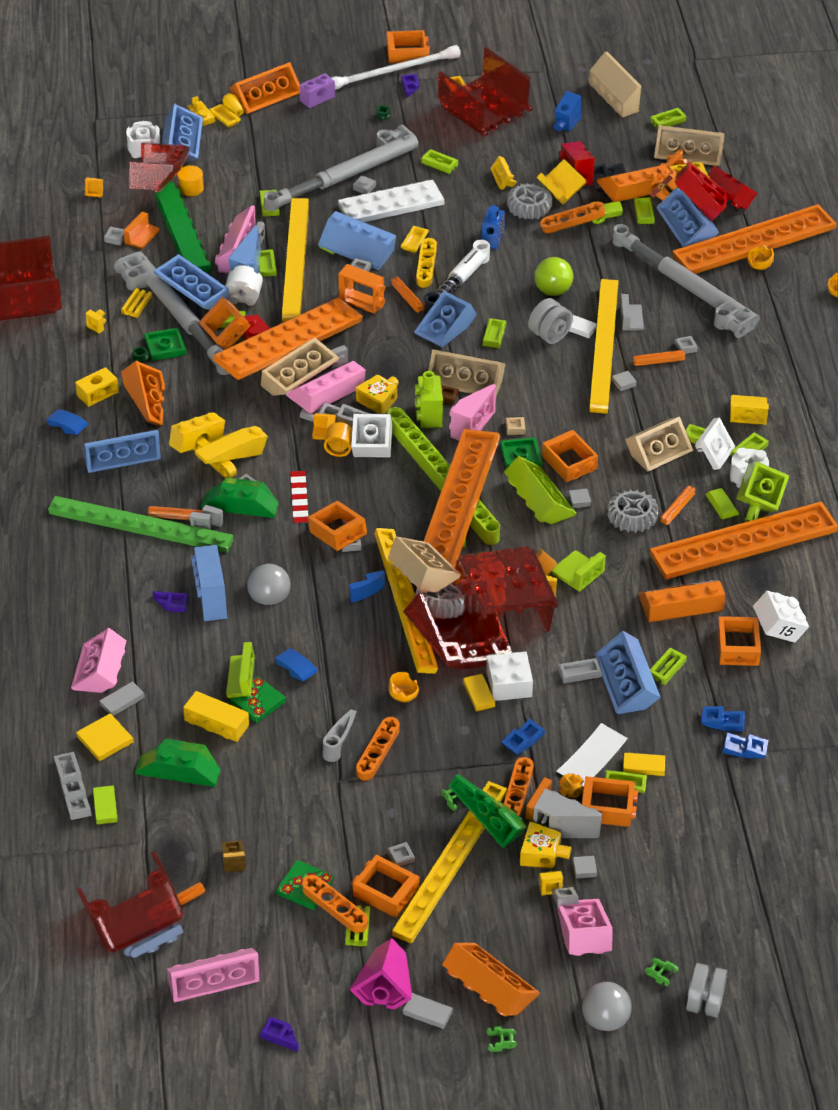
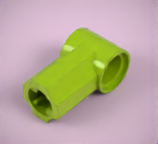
M620 201L604 204L605 215L592 220V222L600 224L606 218L621 216L623 210Z

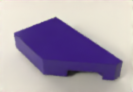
M417 74L401 75V83L407 98L419 89V80Z
M153 591V598L166 611L186 612L189 600L188 593Z
M269 1017L260 1033V1038L298 1052L299 1044L293 1034L291 1025Z

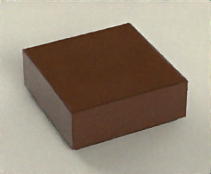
M442 385L443 403L454 405L459 389Z

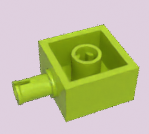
M426 371L423 373V376H418V384H415V395H418L414 398L415 408H418L416 410V421H420L421 428L442 427L443 396L440 375L435 376L434 372Z
M757 461L748 464L736 498L750 506L745 518L746 522L757 519L760 510L768 513L778 510L789 475Z

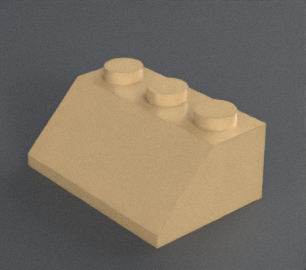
M680 417L668 419L625 439L631 456L646 471L655 469L693 451Z

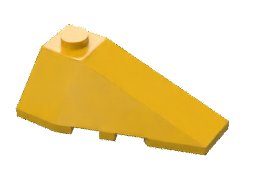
M257 426L243 428L228 433L195 451V455L205 464L262 455L268 436Z

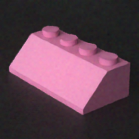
M251 205L235 216L233 223H230L229 233L225 234L224 244H221L220 253L215 258L218 272L229 274L228 258L253 227L256 226L255 206Z
M354 361L349 362L291 390L286 396L307 412L312 413L322 408L325 402L330 404L356 391V387L364 383L365 369Z
M253 948L240 949L233 953L220 954L212 958L196 960L191 963L167 968L168 983L173 1001L178 1002L259 982L258 953Z

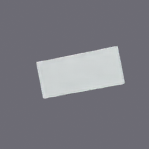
M601 723L586 742L557 772L563 776L567 773L579 774L584 780L582 783L584 786L585 776L594 777L628 738Z

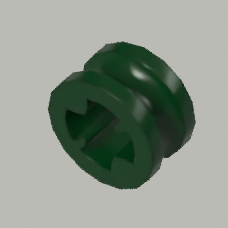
M380 105L376 108V117L379 120H388L391 117V108L389 106Z

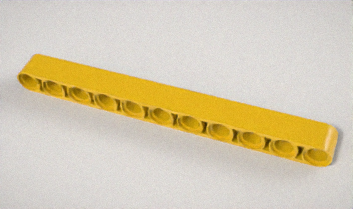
M309 198L291 199L282 323L301 315Z
M601 279L589 413L608 414L618 280Z

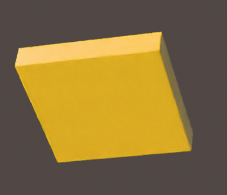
M111 713L76 732L79 740L99 762L133 743V737Z

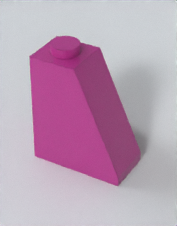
M392 938L375 948L352 984L350 991L364 1005L373 1006L375 1003L386 1005V1008L397 1009L411 1000L412 992L406 952Z

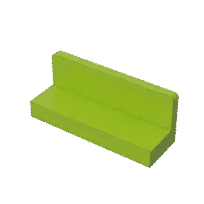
M252 642L244 643L242 655L231 656L227 698L251 696L255 660Z

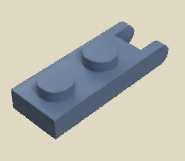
M172 923L126 947L124 954L136 958L145 952L152 953L160 948L159 945L162 943H171L177 940L178 935L183 933L180 924Z

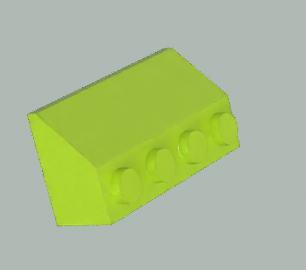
M518 456L504 471L508 477V482L516 487L517 494L526 500V506L535 512L534 516L538 521L554 524L577 514L541 466Z

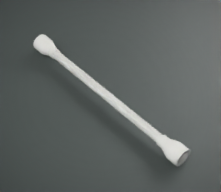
M454 45L434 55L367 71L354 76L332 77L335 81V90L354 81L438 59L459 58L460 49L457 45Z

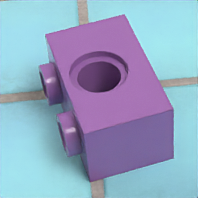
M323 74L300 84V101L308 108H311L335 97V81L327 74Z

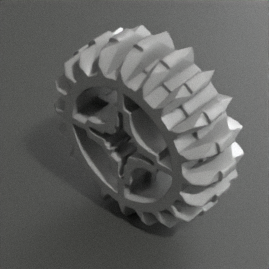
M520 184V186H515L508 193L507 205L513 216H518L519 219H539L540 217H545V214H549L552 207V195L549 190H546V187H541L540 184Z
M630 489L628 492L622 490L621 493L616 492V495L612 496L608 504L607 515L610 523H613L615 528L619 527L620 531L627 530L628 533L634 531L636 534L637 531L644 532L645 529L649 530L651 526H654L658 518V504H656V499H652L651 495H646L645 491L641 493L638 489L636 491Z
M451 583L438 592L428 591V593H424L416 589L414 602L417 610L421 611L422 614H427L428 617L451 619L463 614L467 605V598L463 589H460L459 586H453Z

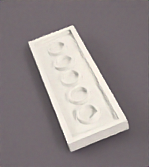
M433 180L338 200V206L344 215L361 222L444 205V198Z

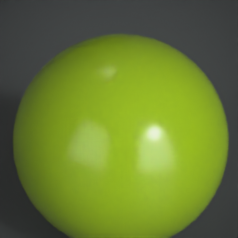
M559 257L544 259L535 270L534 279L536 286L541 292L549 296L564 294L573 282L571 266Z

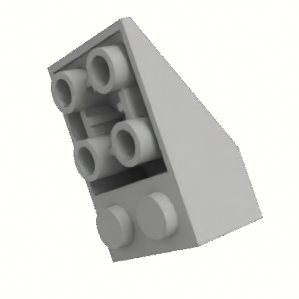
M544 789L534 806V823L559 831L561 838H599L602 813H599L594 808L581 805L574 799L561 796L556 791Z

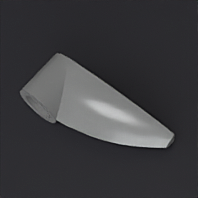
M351 709L324 737L322 755L326 761L335 762L340 759L341 746L353 724L356 715L355 710Z

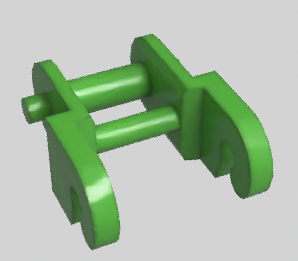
M451 788L447 791L441 790V796L447 800V805L453 811L457 810V806L453 805V799L458 796L456 794L452 797L449 795L453 792Z
M653 958L651 960L652 966L645 969L646 974L655 978L657 983L662 984L664 981V985L668 986L670 981L662 976L661 973L663 970L671 971L672 968L674 969L673 972L677 973L678 967L669 961L663 962ZM656 967L660 968L659 972L655 971Z
M494 1027V1031H491V1028L487 1029L488 1035H498L500 1037V1043H495V1047L492 1044L488 1045L489 1051H502V1049H512L517 1046V1042L513 1041V1036L516 1034L514 1029H501V1027ZM503 1037H508L509 1041H504Z

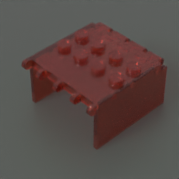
M487 47L484 48L483 76L461 86L442 71L438 72L437 98L442 104L441 107L483 137L488 135L487 131L490 129L498 130L499 124L503 122L509 124L510 118L514 116L519 118L522 116L523 111L527 110L530 112L533 110V107L529 104L530 77Z
M50 235L0 242V321L56 313V310L62 309L59 277L56 278L53 267Z
M529 546L514 548V552L512 548L496 550V555L494 551L478 553L477 557L475 554L461 555V560H456L455 569L461 575L460 578L453 581V586H458L462 595H464L465 607L463 613L475 642L480 641L483 619L487 618V614L497 613L500 617L504 616V611L516 610L520 614L524 608L535 607L546 632L550 631L554 608H558V602L534 549L530 550Z

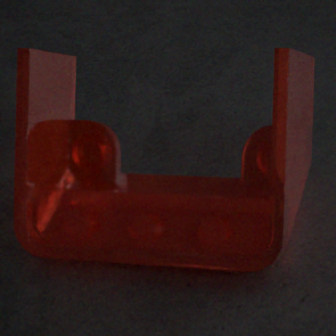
M141 143V162H129L130 188L150 189L152 192H160L181 170L190 154V147L185 145Z
M155 851L151 854L157 870L150 873L147 878L150 889L112 908L104 899H96L88 903L81 888L76 889L104 948L109 952L123 949L179 921L183 917L182 905Z

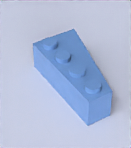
M217 545L194 547L195 555H191L197 597H201L204 621L227 619L225 585Z

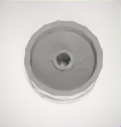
M544 299L531 313L528 327L531 332L540 336L547 343L555 344L562 340L570 330L573 314L554 299Z
M697 963L689 984L686 1010L698 1013L702 1008L703 1001H706V1016L717 1018L722 1003L728 970L716 968L713 971L711 980H708L709 966Z

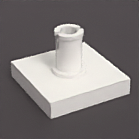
M714 418L698 441H696L695 447L698 449V452L704 451L713 469L717 470L722 467L731 451L735 448V445L721 419Z

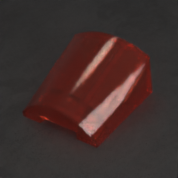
M480 587L467 602L463 614L458 615L456 618L442 619L433 617L422 593H418L403 611L446 665L451 668H477L487 665V655L512 653L484 587Z

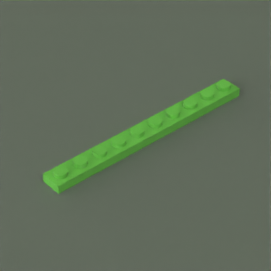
M58 496L54 497L48 508L49 514L160 539L197 547L217 545L218 551L228 553L233 542L232 534Z

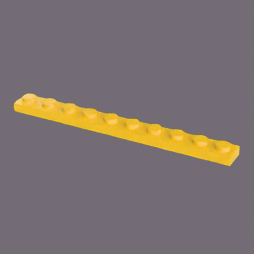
M376 528L374 535L417 673L436 674L438 666L421 613L415 607V594L409 578L403 575L401 570L394 566V563L388 558L396 537L394 529Z
M490 781L483 788L484 792L499 802H502L507 794V788ZM470 810L392 930V936L410 944L413 943L485 829Z

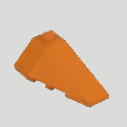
M135 361L121 372L123 384L146 421L160 427L163 425V408L161 404L164 402L162 392L165 390L162 371Z

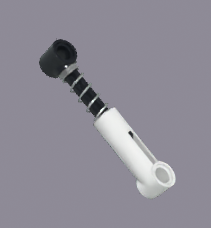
M486 240L475 241L473 249L449 273L447 280L441 285L442 287H439L435 292L425 294L424 313L426 315L443 291L452 294L453 289L463 285L481 264L489 261V242Z

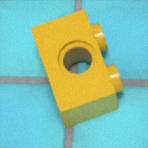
M106 367L75 382L77 396L88 407L119 392L118 379Z

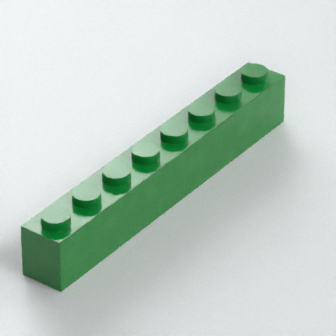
M174 182L155 185V200L177 254L209 275V271H211L210 261H207L206 252L202 250V243L198 239L197 230L193 229V221L189 219V212L185 208L184 199L181 198L179 188L175 187Z

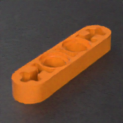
M593 202L547 216L541 220L540 225L544 233L556 232L603 217L605 215V207L602 202ZM580 213H585L582 217L577 216ZM568 218L567 221L561 222L562 219Z
M387 717L381 722L358 761L356 775L360 780L367 781L372 779L399 734L400 724L396 718ZM379 739H385L388 742L385 744H379L377 741ZM377 753L379 757L373 759L369 757V754Z
M527 757L516 760L504 805L514 809V812L519 817H521L533 775L534 763ZM526 766L525 772L521 773V768ZM522 780L525 784L518 786L514 782ZM512 796H518L521 798V800L515 802L512 801L510 798Z
M308 875L303 879V893L355 933H361L367 929L368 917L361 909L318 876ZM331 895L333 899L324 901L322 896ZM342 906L349 909L345 913H340L337 911V909Z

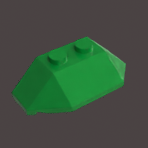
M225 478L205 493L201 509L203 510L204 506L208 505L227 513L275 518L279 503L264 482Z
M164 739L140 756L135 774L216 787L220 768L205 745Z

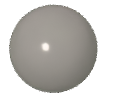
M263 564L256 567L249 575L247 581L250 597L264 605L282 602L289 595L291 588L287 572L275 564Z
M597 983L590 987L583 997V1016L596 1029L603 1031L619 1029L625 1025L631 1015V999L626 990L616 983Z

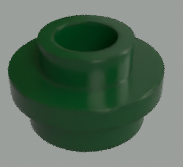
M136 347L131 354V358L134 362L143 363L149 359V352L144 347Z

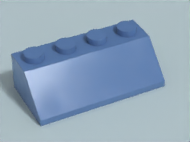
M173 104L165 116L160 158L172 164L197 160L203 117Z
M678 187L656 207L682 247L714 238L719 233L712 221Z
M335 211L325 225L318 246L352 260L357 258L371 262L372 268L380 270L394 252L396 235Z
M179 254L154 270V274L204 309L211 310L222 296L228 300L227 287Z
M158 430L82 445L88 473L161 459Z
M622 631L594 654L600 665L602 676L616 713L622 714L645 710L661 698L637 638Z

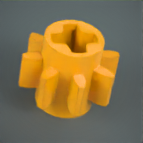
M567 773L560 779L559 786L561 788L558 791L569 799L577 798L584 791V786L582 785L584 780L579 774Z

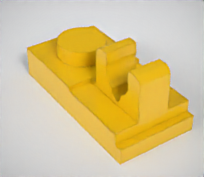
M198 96L191 98L192 105H188L187 110L203 117L202 126L215 123L214 115L202 101H199Z
M498 156L490 169L499 188L504 189L506 186L514 187L517 181L513 180L514 175L511 174L505 159Z

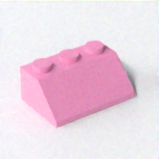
M107 628L85 642L71 688L77 691L97 693L113 688L117 683L116 678L121 668L122 656L125 653L126 640L110 628Z

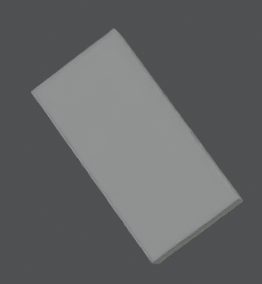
M597 658L558 664L563 684L602 677V671Z
M132 681L100 700V706L108 714L111 713L115 716L145 698V695Z
M412 993V999L406 1003L403 1014L444 1029L453 1008Z

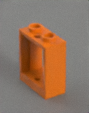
M424 30L387 32L389 63H402L430 55L428 37H425ZM401 46H421V48L395 49V47Z
M349 264L340 271L338 275L339 298L374 314L384 306V277ZM353 281L373 288V296L354 290Z
M223 296L199 322L212 339L225 350L232 347L251 326L237 308ZM232 314L235 318L218 336L215 333L216 330Z
M574 430L542 443V457L566 482L597 469L598 455ZM573 449L583 460L567 466L558 455Z
M338 500L307 517L310 533L336 551L367 534L365 518ZM338 518L346 522L345 525L336 530L326 526Z
M719 616L717 626L719 665L759 666L761 646L758 617ZM725 632L753 633L754 646H726Z
M585 776L582 805L594 808L599 813H602L601 824L630 827L631 819L636 817L637 807L633 806V803H637L638 790H634V781ZM592 793L628 796L627 809L591 805Z
M375 855L371 861L369 860L365 864L362 873L356 875L353 879V896L397 918L419 890V876ZM377 871L403 884L393 898L366 885Z

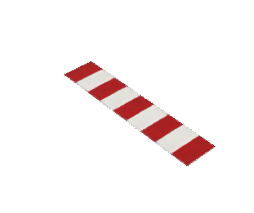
M290 471L293 522L305 523L308 522L305 471Z

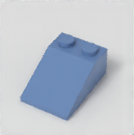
M258 226L253 227L228 258L231 271L236 266H248L253 268V271L258 274L261 254Z
M443 291L414 333L442 348L466 330L477 313L471 304Z

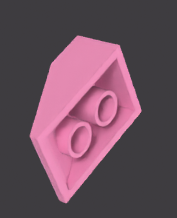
M492 384L460 399L455 406H452L449 413L451 416L449 425L451 438L459 441L463 429L479 431L483 429L495 413L496 385Z
M599 899L578 900V904L557 906L564 943L569 954L579 956L584 953L603 954L612 951V926Z

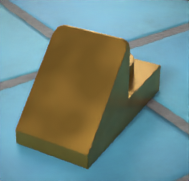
M243 841L221 842L224 871H244L246 865Z

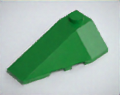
M459 774L448 785L502 848L518 838L527 828L522 818L517 816L513 810Z

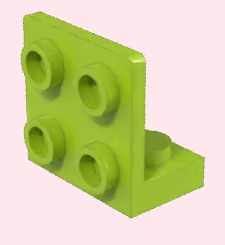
M575 550L557 564L551 573L580 592L605 571L606 555L599 552L589 559Z

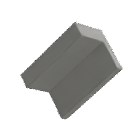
M621 294L622 330H644L642 306L629 305L628 294Z

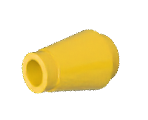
M232 93L226 94L222 99L223 105L236 116H241L244 110L237 96Z

